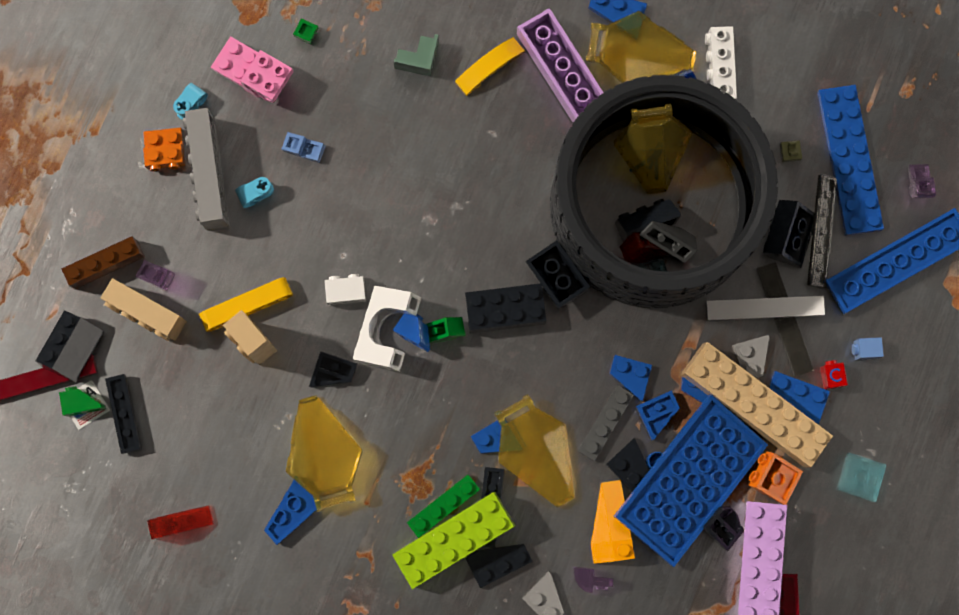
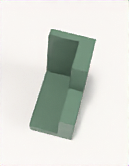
M435 34L434 38L421 36L417 53L398 49L397 57L394 58V69L431 77L439 44V35Z

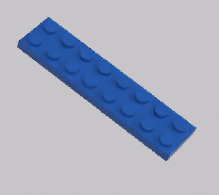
M856 85L818 90L819 104L845 236L882 231L884 226Z
M954 208L825 280L824 283L843 314L959 250V213Z

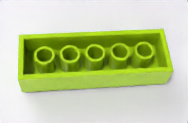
M493 492L395 552L392 556L410 587L414 589L516 525L496 492Z

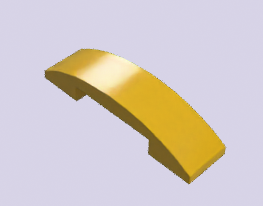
M512 37L476 61L455 80V83L467 96L505 64L511 63L522 55L525 50Z

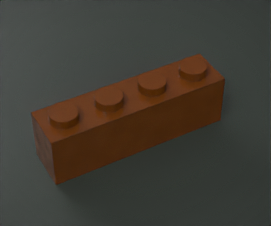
M131 236L61 269L68 285L73 289H77L143 259L145 256L138 241Z

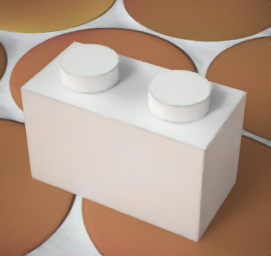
M360 274L348 275V278L331 276L329 280H325L328 306L366 302L364 277L360 276Z

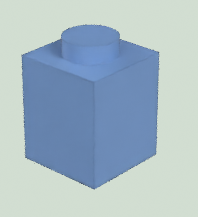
M882 337L855 340L854 344H852V354L855 355V360L884 357Z

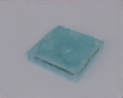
M847 453L837 490L876 502L886 464Z

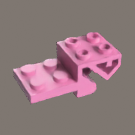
M231 36L211 66L213 71L243 87L248 93L258 98L262 97L265 101L271 103L275 102L294 72L291 67L262 50L257 52Z

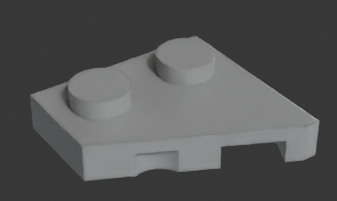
M769 335L732 345L738 365L755 378L763 377Z
M548 571L522 599L538 615H563L564 611L552 575Z

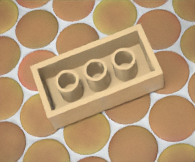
M113 278L100 297L105 301L104 305L118 314L122 311L121 315L134 323L138 320L137 324L150 332L154 329V334L166 341H169V339L176 341L187 322L176 313Z
M242 310L223 325L226 329L224 331L225 335L237 345L238 351L252 363L256 362L261 365L278 351Z

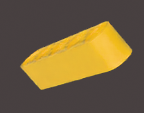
M282 277L200 312L199 316L205 331L211 332L223 327L228 320L241 310L249 316L292 297L293 293L286 277Z

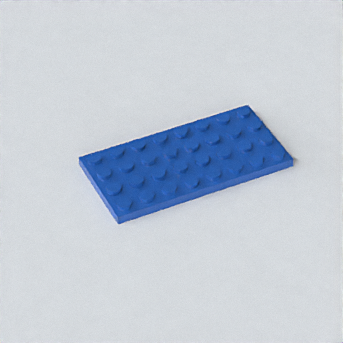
M708 395L615 513L614 517L669 565L675 567L702 532L703 526L726 501L768 444L713 395Z

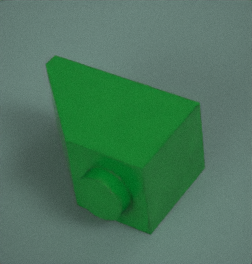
M445 317L426 324L428 326L430 343L466 336L463 317Z
M77 386L67 387L64 392H59L63 416L70 417L106 410V405L84 390L77 389Z

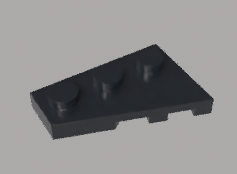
M635 438L606 463L608 468L631 492H633L649 471Z
M524 544L477 550L465 557L480 588L533 562Z

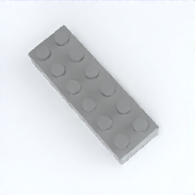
M208 108L185 111L183 125L188 132V136H185L187 148H190L188 162L193 168L190 178L192 184L195 185L193 199L198 205V210H195L196 219L200 221V225H203L206 230L229 227L214 117Z

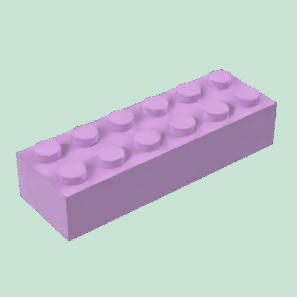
M550 8L517 27V36L571 121L574 122L578 115L584 112L585 107L604 92Z
M747 501L738 615H780L787 505Z

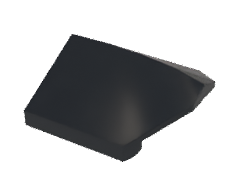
M730 506L719 507L703 526L707 535L726 551H729L744 532L737 513Z

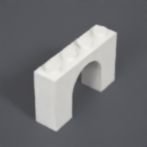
M374 286L353 360L400 372L405 353L392 347L383 346L380 341V328L385 319L392 314L403 313L416 316L421 297L408 291Z

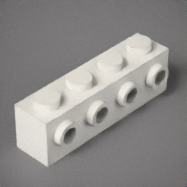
M710 27L709 32L705 34V44L708 45L709 50L706 52V62L709 63L707 80L710 81L711 85L721 89L720 91L726 92L737 99L733 27Z

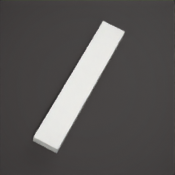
M824 296L707 301L708 321L825 315Z

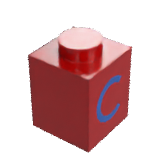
M837 360L826 361L825 365L820 367L825 390L848 385L844 362L837 363Z

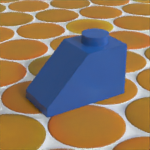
M403 314L393 331L406 341L429 352L428 326L422 322L424 318L418 314L416 316Z

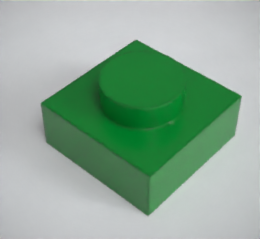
M301 18L293 36L311 44L319 28L317 25Z

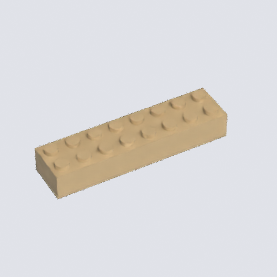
M708 342L701 345L680 374L705 394L713 395L736 417L804 468L813 466L833 437V435Z

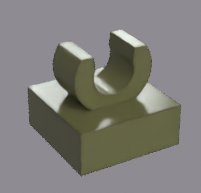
M800 140L780 143L782 162L802 159Z

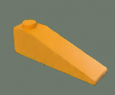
M621 480L601 483L591 539L594 564L635 559L631 532L614 517L615 513L625 502Z

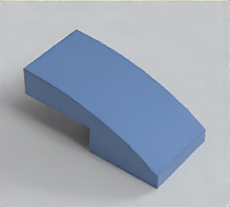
M287 132L281 150L320 163L326 145L306 139L304 136Z

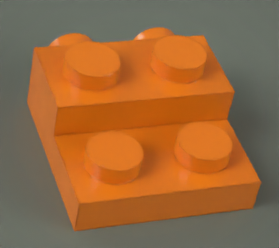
M181 127L143 132L145 146L143 148L144 163L148 170L157 172L161 171V168L179 169L180 166H186Z
M766 451L759 456V466L749 476V486L778 503L786 505L803 471L777 454Z

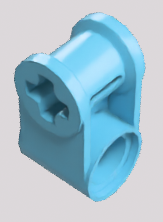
M188 84L173 104V109L179 119L183 120L185 118V111L195 110L202 106L208 94L195 84Z
M259 177L239 186L235 192L242 207L248 208L270 197L274 192V187L267 178ZM263 184L266 185V186H265V188H266L265 190H262V185H263Z

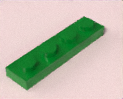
M468 474L410 519L407 524L415 535L420 538L480 489Z

